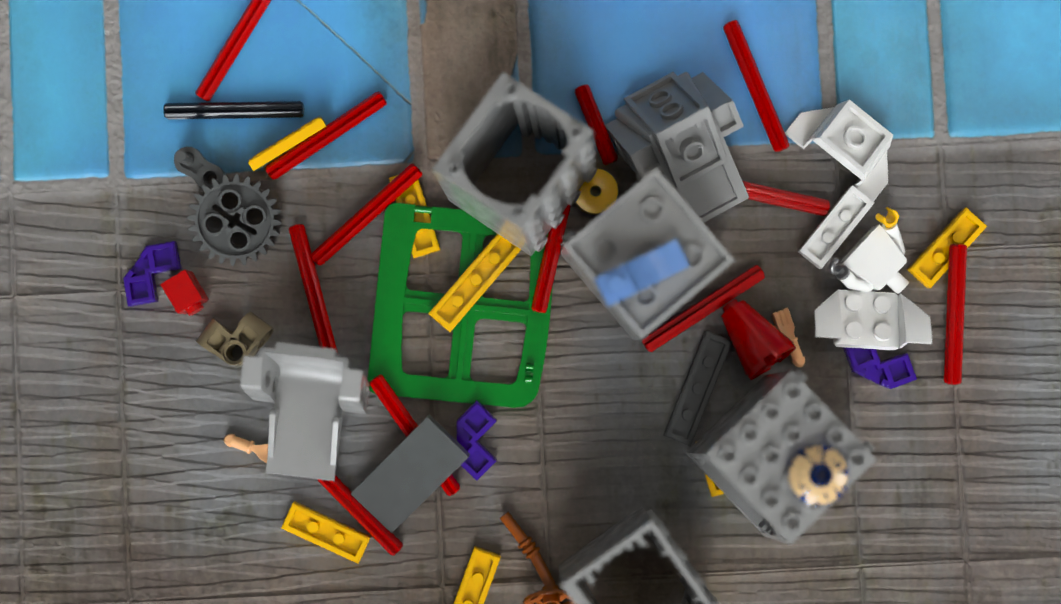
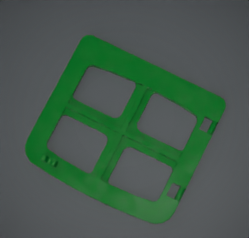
M403 203L390 204L386 208L384 215L368 382L381 374L399 397L471 404L478 400L482 405L512 408L524 407L531 403L539 390L551 314L552 290L546 313H538L531 308L545 246L540 252L535 251L530 256L529 299L527 301L493 299L481 296L453 329L448 376L440 378L410 375L402 369L403 316L409 311L429 313L445 295L444 293L414 291L407 288L411 253L416 233L420 229L458 232L462 235L459 277L483 251L484 238L486 236H496L497 233L461 209ZM415 212L432 214L431 223L414 222ZM490 319L525 324L526 331L517 379L514 383L501 384L471 379L470 370L474 330L478 320ZM370 386L369 390H370L372 393L376 394V393L374 392V390H373V389L371 388V386Z

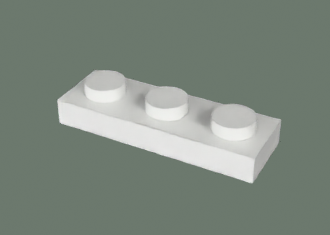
M851 185L797 252L818 269H822L874 202Z

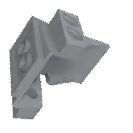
M672 72L624 98L625 105L615 110L617 119L605 125L616 150L636 175L643 169L650 173L657 168L703 223L749 198L724 140L725 136L744 127L733 100L703 72L693 78L687 72L679 76Z
M276 342L275 349L262 348L259 351V357L243 356L241 388L255 401L274 403V409H271L269 414L266 473L335 482L343 412L366 414L370 388L363 370L348 369L349 360L340 357L336 349Z

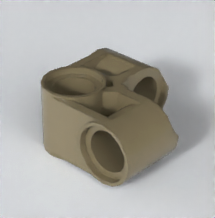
M249 312L241 319L234 332L228 330L213 318L196 341L227 364L242 366L243 356L254 357L269 340L274 328L254 313ZM236 346H240L243 350V355L238 361L232 355L233 349Z

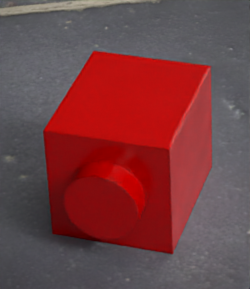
M184 269L160 284L178 314L194 315L204 308L202 304L209 300L194 273Z

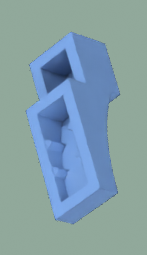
M677 239L595 278L594 281L607 307L690 267Z

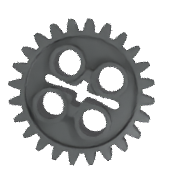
M225 174L221 184L213 178V188L205 184L202 185L205 194H194L199 203L189 204V207L195 210L196 213L187 216V219L195 221V225L189 227L188 231H197L198 233L192 241L201 240L203 242L199 249L200 252L207 248L211 250L208 256L209 259L213 258L216 254L220 255L219 264H222L225 258H230V264L234 266L236 258H240L242 264L246 265L248 256L256 262L258 260L256 252L259 251L266 255L267 250L264 245L274 246L275 243L270 239V236H279L280 234L277 230L273 229V226L282 224V221L274 219V215L281 212L280 209H272V205L277 199H267L266 196L269 194L270 189L261 192L259 190L261 181H258L254 186L250 185V176H247L244 182H240L239 174H235L233 181H230ZM232 192L237 195L238 205L236 207L228 208L224 205L223 196L225 193ZM213 205L221 207L230 215L239 213L241 215L239 220L255 229L257 234H251L239 224H236L234 227L230 226L231 220L215 211ZM257 208L262 212L263 219L260 223L254 224L248 220L247 212L249 209ZM217 216L222 220L223 227L220 231H212L208 228L207 220L209 217ZM235 232L244 233L247 237V244L243 247L235 246L231 241L232 234Z

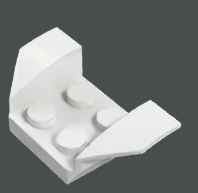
M846 100L832 108L800 113L785 132L786 136L803 149L814 141L859 178L854 187L873 202L888 184L887 150L891 145L893 134L851 100Z
M839 289L814 311L815 337L833 338V344L836 347L896 350L904 347L907 343L932 344L930 316L901 293L897 295L896 293L862 292Z

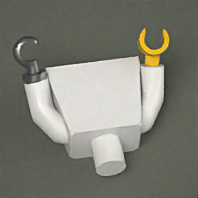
M886 207L888 212L886 217L879 213L876 214V220L883 225L879 224L872 227L840 262L838 258H835L829 264V272L835 275L848 289L862 292L878 291L887 284L896 294H899L909 284V281L898 272L906 264L907 259L904 256L906 251L897 224L899 215L895 210Z

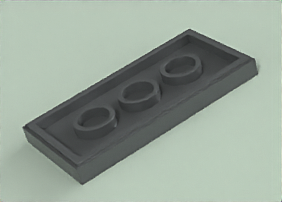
M428 415L352 491L351 495L392 533L470 456V453L432 416Z

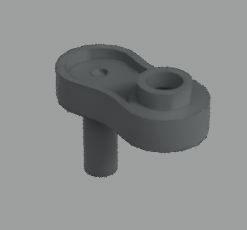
M186 146L175 153L174 164L177 170L193 178L201 189H203L202 185L204 184L213 188V184L209 183V177L213 174L217 175V180L220 184L223 183L224 170L208 162L199 150Z

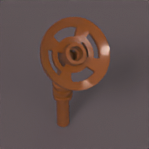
M509 511L503 514L500 520L519 543L517 547L523 549L521 551L523 554H527L525 556L526 559L532 561L544 584L541 591L527 596L523 600V604H535V602L537 604H560L565 598L570 599L565 590L559 589V586L556 585L539 552L540 547H535L537 543L535 541L531 542L533 538L525 534ZM570 599L568 602L563 603V604H574V603H573L572 600Z

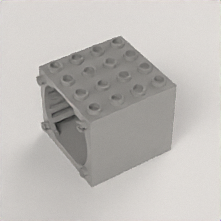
M502 72L432 170L451 203L532 256L535 251L540 252L548 241V237H546L552 227L556 229L565 216L563 214L568 204L574 205L581 194V191H579L580 187L584 182L589 183L597 172V168H595L596 152L593 130ZM519 123L522 137H529L532 132H534L535 138L541 139L544 137L546 142L553 143L558 150H563L564 161L538 198L532 194L527 203L519 205L503 204L486 197L473 185Z
M657 168L650 173L643 169L636 175L638 180L630 186L631 189L578 234L575 235L572 230L569 231L562 238L565 241L561 244L563 247L561 256L633 341L643 339L735 261ZM677 239L690 267L607 307L594 281L595 278Z
M790 370L765 375L686 452L763 536L790 545L834 502L821 505L818 503L817 497L816 504L808 503L807 494L810 489L800 497L793 491L789 479V469L791 466H794L792 461L797 459V455L806 457L813 464L809 473L811 482L815 486L825 487L832 480V471L825 464L824 456L829 449L837 451L847 465L845 470L837 471L848 476L846 486H842L844 488L842 493L877 460L871 454L875 450L874 447L866 440L861 443L804 383L807 377L800 370H797L796 373ZM812 446H822V464H815L808 457L805 449H811ZM837 462L834 467H840L841 463ZM806 485L801 486L799 489L805 488ZM834 488V490H835L837 496L839 497L842 493L838 492V491Z
M642 506L558 565L561 586L574 604H599L585 584L588 580L593 585L595 578L592 570L596 569L599 573L602 569V563H607L613 555L622 553L621 550L625 547L627 550L634 548L632 542L635 540L641 547L648 546L642 537L647 532L661 555L665 556L668 554L683 575L680 581L684 585L685 591L680 604H719L652 509L646 512Z

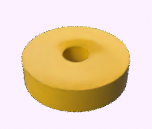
M597 169L592 180L589 183L584 182L580 187L579 191H581V194L575 203L585 213L592 215L603 213L616 202L618 196V186L614 177L605 170ZM598 187L601 194L594 197L591 195L590 189Z

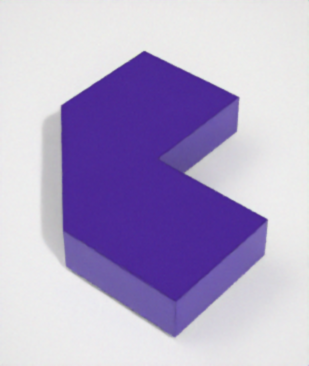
M176 241L149 245L144 248L140 258L123 278L129 307L159 302L154 274L181 269Z
M843 347L853 373L887 389L917 380L908 353L880 361L876 349Z
M478 400L457 419V442L470 453V456L461 466L476 481L497 461L478 441L497 422V419Z

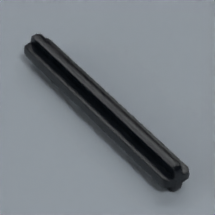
M301 101L166 103L163 109L164 117L167 119L297 118L304 115V105Z

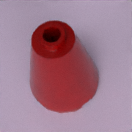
M734 299L722 308L724 313L721 315V318L744 372L750 380L769 371L771 366L783 361L796 349L793 342L746 301L738 302L737 299Z

